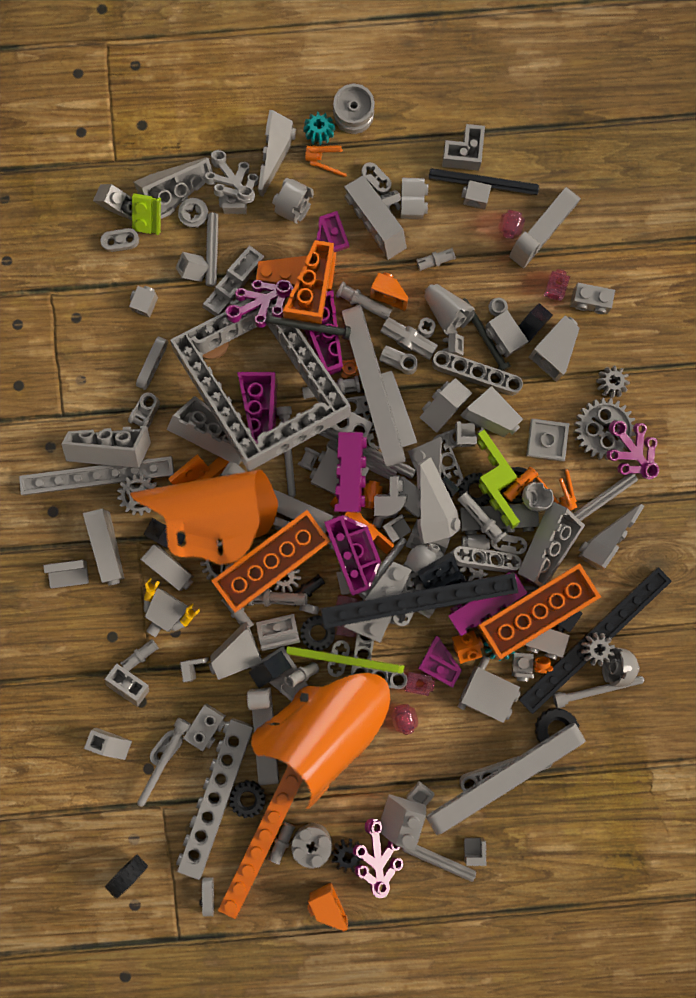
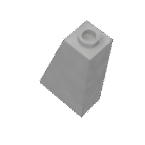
M98 509L83 513L102 583H108V586L119 584V580L125 578L110 512Z

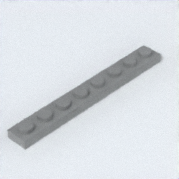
M169 456L143 460L139 468L100 465L19 476L21 495L24 496L116 484L122 481L127 482V476L133 479L135 473L138 478L144 474V479L149 477L151 479L170 477L174 474L173 458Z

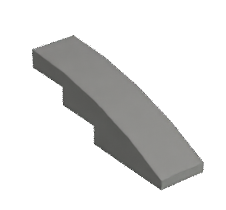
M249 245L227 270L224 278L216 285L215 291L203 303V308L214 316L221 314L228 307L230 301H233L236 297L235 291L243 288L258 268V261H262L264 255Z
M391 370L382 373L402 447L417 443L393 372Z
M274 490L278 500L277 513L294 520L308 510L326 534L327 529L324 522L333 519L332 515Z

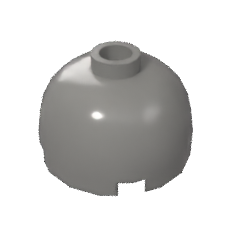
M434 543L418 544L408 554L406 565L416 573L444 555L440 551L439 546Z
M615 647L610 649L614 656L608 655L607 657L610 659V662L606 663L603 661L602 666L605 682H609L611 687L630 685L635 681L639 672V664L635 655L623 648Z

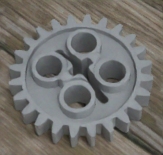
M602 398L599 404L595 399L593 405L588 403L586 404L587 409L582 408L580 410L583 415L578 414L576 416L580 421L574 423L575 426L579 427L573 431L579 434L575 440L582 441L579 447H586L584 453L589 450L591 451L590 457L598 454V460L602 459L603 455L606 460H609L606 456L608 450L615 449L624 452L623 449L628 450L620 438L612 435L609 431V425L614 420L625 422L627 426L626 434L629 438L636 436L632 432L634 425H631L635 418H629L631 411H624L626 405L621 408L619 407L620 401L613 404V400L610 398L606 403L605 399ZM601 411L608 415L607 420H603L600 417ZM588 426L595 428L596 433L594 435L588 432ZM607 426V432L604 433L602 431L603 427ZM603 438H607L610 441L609 447L603 445Z

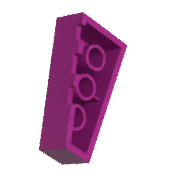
M237 372L248 427L252 438L258 444V436L263 432L271 431L276 426L278 387L276 373Z
M339 432L337 459L339 463L337 464L336 475L339 483H337L335 491L338 504H335L334 511L359 512L361 507H365V496L362 495V488L366 486V476H362V469L366 468V456H363V449L367 448V437H363L364 433Z

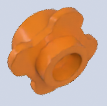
M355 359L342 360L341 376L344 379L350 376H359Z
M546 656L535 658L533 662L535 672L547 673L553 670L550 658Z

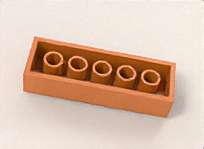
M306 510L211 581L234 613H236L331 543V541L309 511Z
M579 563L479 624L477 628L497 660H500L595 602L601 596Z

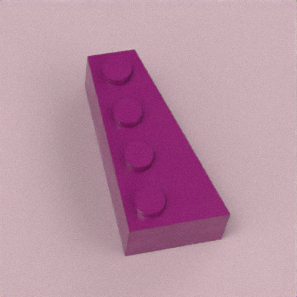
M331 290L326 295L322 325L338 327L334 292ZM304 330L311 348L330 375L339 373L343 367L339 336Z
M516 576L518 593L467 602L464 605L457 604L450 609L452 612L448 616L461 636L464 635L468 629L478 626L484 619L492 617L501 611L503 607L509 606L528 594L518 577Z

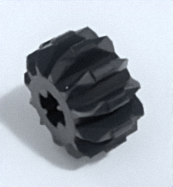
M349 838L348 844H346L345 840L341 839L342 846L335 843L334 847L337 850L331 851V855L336 856L332 859V863H338L336 866L337 870L343 866V873H347V868H350L353 873L355 872L354 865L357 867L361 865L359 861H364L353 854V848L358 844L360 845V843L357 841L352 845V838ZM359 848L358 854H361L362 849ZM345 852L352 853L351 859L343 858Z

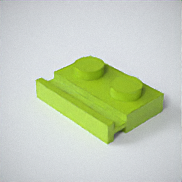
M133 194V230L148 234H160L161 198L158 197L156 199L153 196Z

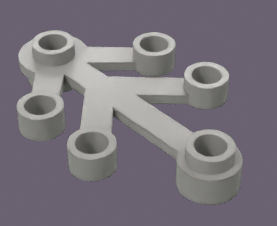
M221 150L213 151L211 153V163L214 167L220 168L226 176L216 175L214 172H207L205 174V182L207 184L222 183L214 186V194L218 197H222L225 194L231 195L244 204L253 202L255 199L253 187L258 185V175L249 174L247 176V184L243 186L241 182L244 175L249 173V164L247 162H240L235 176L226 164L225 152ZM223 184L233 186L235 189L225 187Z

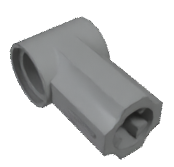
M387 345L385 346L379 359L380 362L399 369L407 375L415 373L417 370V359L414 355L405 354ZM412 361L414 365L411 368H406L404 363Z

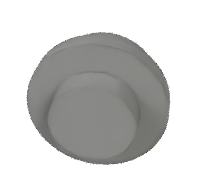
M494 298L489 304L490 313L496 317L508 309L507 302L502 298Z

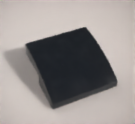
M450 552L416 572L424 589L466 582Z

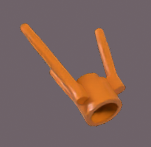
M307 145L305 159L310 161V166H317L343 177L347 176L346 173L317 162L322 159V153L342 152L343 150L340 145Z
M566 469L565 474L570 494H568L563 479L560 478L559 481L564 496L559 498V502L553 495V502L571 511L577 508V500L574 496L569 470ZM537 477L536 480L539 483H543V486L548 489L540 477Z

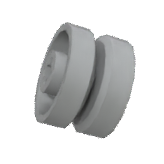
M353 83L345 85L336 93L333 102L334 120L337 126L344 132L351 134L362 133L373 122L375 102L369 89L363 85Z

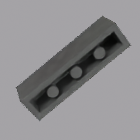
M525 504L509 505L520 521L518 526L513 529L503 523L500 518L502 514L498 509L495 510L492 506L480 507L490 519L496 521L495 524L503 532L513 533L515 529L531 532L534 531V528L539 527L538 511L528 509ZM465 507L460 508V532H465V535L477 534V531H481L482 527Z

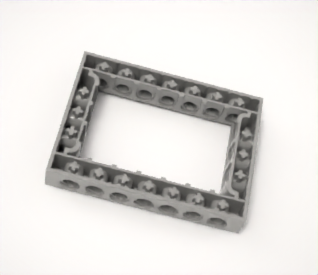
M266 290V291H264V292H262V293L268 294V293H270L271 291H267V290ZM277 298L270 302L266 317L272 316L271 310L276 305ZM249 299L237 306L242 307L254 300ZM260 307L242 315V318L236 323H232L227 319L225 311L170 340L173 352L248 471L350 417L351 414L350 404L299 328L267 323L319 403L313 405V408L302 414H296L295 418L285 423L281 422L278 427L271 431L261 433L258 436V444H256L251 436L250 429L245 427L240 413H237L233 408L231 399L227 398L223 392L221 383L216 381L212 369L206 365L202 355L256 328L255 317L258 315Z

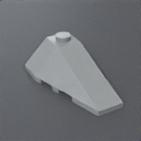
M269 110L265 133L268 146L263 148V161H265V164L261 165L258 186L259 196L262 197L291 146V141L295 140L296 128H293V121L273 110Z
M644 505L635 506L588 542L585 541L579 548L580 554L578 557L596 570L606 568L619 549L616 544L625 539L628 534L626 528H630L635 523Z

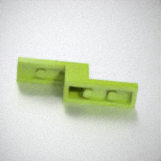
M482 430L477 435V444L482 451L485 449L489 455L487 456L492 466L496 465V468L480 477L479 488L484 494L489 495L492 507L500 511L502 514L500 518L503 523L513 529L518 526L520 521L499 491L512 484L517 479V476L487 432Z

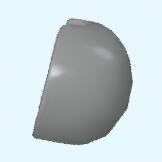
M532 482L524 487L522 493V500L525 506L532 511L546 510L552 506L554 500L552 490L546 489L543 483Z

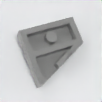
M443 437L408 451L416 473L417 464L426 457H431L441 477Z

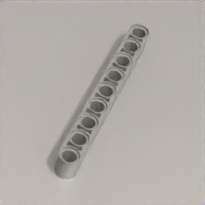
M361 305L343 310L342 315L345 325L351 327L349 339L386 467L406 462Z
M575 723L566 726L426 816L427 821L436 835L442 834L582 745L586 741Z

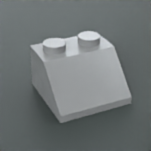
M388 794L380 820L382 824V831L380 833L396 846L415 851L426 817V805Z

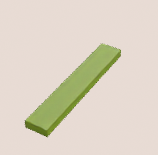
M287 646L286 653L289 655L393 673L404 672V665Z

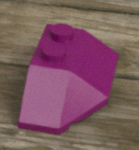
M344 515L325 521L329 538L351 595L353 596L370 589L381 561L368 526Z

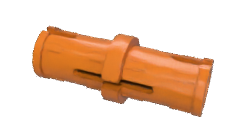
M529 467L502 494L508 501L512 502L524 490V487L530 484L539 474L535 469Z

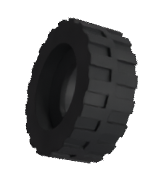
M550 708L542 712V715L537 718L535 734L540 743L549 738L548 726L555 720L562 721L566 726L575 723L578 728L580 726L575 716L570 712L560 708Z
M138 854L135 855L108 882L105 888L115 899L119 898L142 875L148 865Z

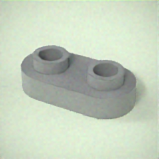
M130 228L108 231L102 235L101 244L109 252L133 249L139 244V236L135 230ZM128 238H133L132 242H127ZM111 240L115 241L113 245H109Z
M175 730L168 731L151 751L150 760L154 765L157 766L160 760L158 752L164 753ZM182 736L180 737V739H179V741H178V743H177V745H176L174 751L172 752V754H171L169 760L172 758V756L176 753V751H177V750L180 748V746L182 745V743H183V737H182Z

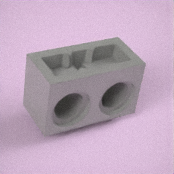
M351 412L350 417L346 418L348 421L346 427L340 428L338 424L331 427L333 428L331 432L338 435L339 432H354L357 426H363L365 429L363 437L368 438L374 424Z

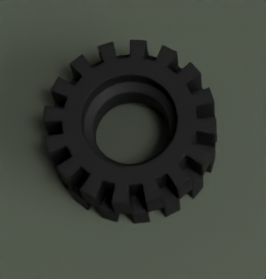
M472 473L461 481L462 483L458 490L459 497L465 492H468L470 495V485L473 483L480 484L479 480L483 476L482 473ZM484 493L479 498L471 496L479 507L486 505L491 500L489 495Z
M320 615L308 618L303 623L300 631L303 643L309 649L315 651L328 648L335 638V627L326 628V635L322 640L317 641L311 637L310 631L312 627L316 625L323 627L322 616Z
M245 780V782H240L234 787L229 800L230 807L233 808L232 811L234 813H237V816L253 818L263 809L266 795L259 783L256 784L255 781ZM242 793H253L255 803L249 807L244 806L240 801Z

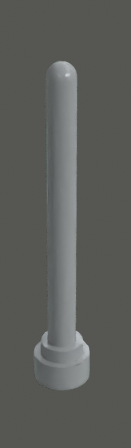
M291 406L276 408L279 420L283 423L289 421L290 415H292ZM289 449L284 452L288 496L294 498L296 492L292 450Z
M638 676L630 685L623 687H611L609 683L569 694L557 692L553 694V701L557 709L562 708L570 701L642 684L644 677Z
M177 718L174 724L175 732L138 799V806L142 807L145 805L180 737L189 730L191 724L186 720Z

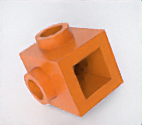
M474 630L462 636L452 637L454 650L460 664L482 657L481 649L484 646L481 638L476 637Z

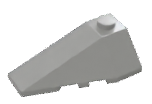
M206 157L150 174L134 181L138 194L153 196L156 199L158 197L161 198L162 219L171 215L175 208L181 202L188 199L187 197L193 191L202 187L206 183L205 174L213 171L209 158Z
M426 457L417 464V488L421 492L420 501H417V508H421V519H417V526L421 544L452 537L461 529L457 509L432 458Z

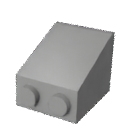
M566 315L529 355V358L556 382L567 370L579 332L577 322Z

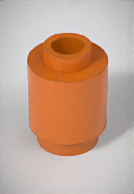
M369 480V483H366L362 494L365 496V508L374 509V496L382 494L383 491L380 482Z

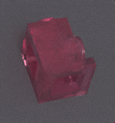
M557 269L556 272H551L543 296L562 301L570 279L566 271ZM555 281L562 282V284L558 285Z
M408 671L405 691L429 696V692L434 690L435 681L432 680L430 675ZM418 680L423 681L424 684L422 687H418L416 685V682Z

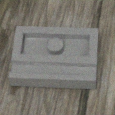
M294 614L256 622L262 651L300 642Z

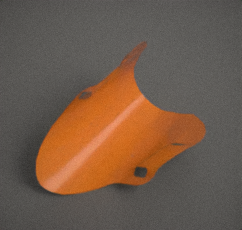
M260 469L130 493L133 500L154 510L165 518L168 548L174 555L179 557H200L221 565L233 563L242 558L250 548L253 538L268 533L274 524L278 509V500L266 474ZM178 531L185 532L186 545L184 547L178 546ZM218 539H222L223 541L222 555H219L218 553Z
M359 673L336 680L323 687H303L295 694L294 699L287 707L255 730L251 742L257 756L279 759L287 763L302 776L309 786L311 798L306 810L320 799L329 788V785L371 744L380 730L389 708L390 690L388 683L379 675ZM302 693L309 695L307 702L300 701ZM271 723H280L279 725H269Z

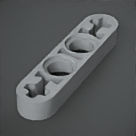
M458 546L451 551L457 566L513 573L520 569L522 564L519 556L512 553ZM474 554L480 556L481 563H477L474 560ZM492 556L497 558L498 565H494L491 562Z

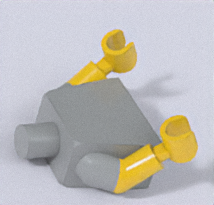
M149 578L145 584L144 612L146 613L145 617L152 623L146 631L156 637L161 629L170 632L171 630L177 631L188 626L191 620L200 612V609L196 612L193 611V603L187 606L163 589L157 588L160 584L159 581L153 585L151 583L152 578Z

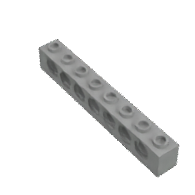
M234 718L230 722L226 721L223 733H226L224 740L219 741L216 749L219 752L217 760L213 759L209 769L212 771L211 777L206 778L203 789L206 790L204 797L200 796L196 806L199 809L197 816L193 815L189 826L192 827L191 834L186 835L183 846L186 847L184 854L180 853L176 863L179 866L178 873L198 880L202 877L254 728L249 723ZM237 736L239 738V745H231L229 738ZM230 755L233 759V762L231 764H225L223 762V756ZM219 773L224 774L226 782L219 783L216 775ZM210 793H217L220 798L219 801L213 802L210 799ZM206 811L210 812L213 815V819L210 821L205 820L203 813ZM204 831L206 838L199 839L196 832ZM197 850L199 858H192L190 851Z

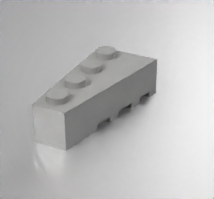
M363 175L346 185V195L344 197L347 203L353 205L356 215L359 219H362L366 229L371 233L386 258L389 260L405 250L407 247L404 229Z
M196 396L190 399L172 416L166 430L229 462H235L238 465L242 462L208 406Z
M146 425L140 426V429L131 430V427H123V430L112 431L111 428H106L100 432H94L93 430L68 431L61 445L65 459L69 462L139 468L151 441Z
M553 502L552 506L547 508L518 574L539 588L548 583L585 525L568 508Z
M392 562L364 600L401 594L412 569ZM391 617L347 624L344 627L381 643Z

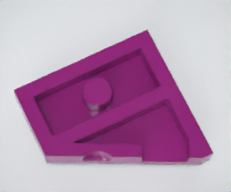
M338 211L319 217L316 239L317 241L334 243V252L347 249L350 246Z
M435 636L418 669L453 688L462 670L440 638Z

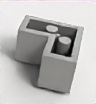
M466 124L463 142L446 140L442 167L479 171L482 162L485 126Z
M456 378L450 383L447 381L434 393L432 403L428 401L422 408L424 413L420 418L437 433L470 397L472 392Z

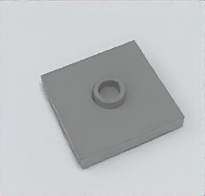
M531 419L526 457L564 462L569 423Z

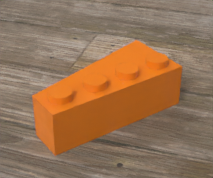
M314 241L303 269L290 293L288 302L283 309V318L322 324L334 254V243Z
M336 252L333 254L327 292L333 290ZM307 256L258 261L256 280L271 284H277L280 280H287L294 288Z

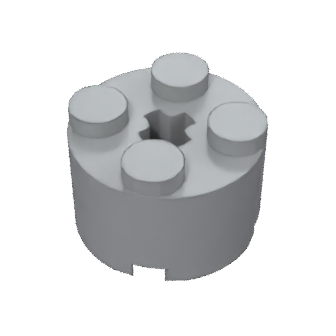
M285 178L280 193H277L273 198L272 204L275 205V213L296 224L298 223L297 220L302 221L311 206L308 201L310 197L313 198V189L296 180Z
M309 823L296 831L292 842V854L300 865L307 868H318L328 860L331 854V837L322 825ZM315 842V847L310 849L308 844Z

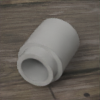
M485 534L462 536L461 546L489 550L490 540L486 538Z

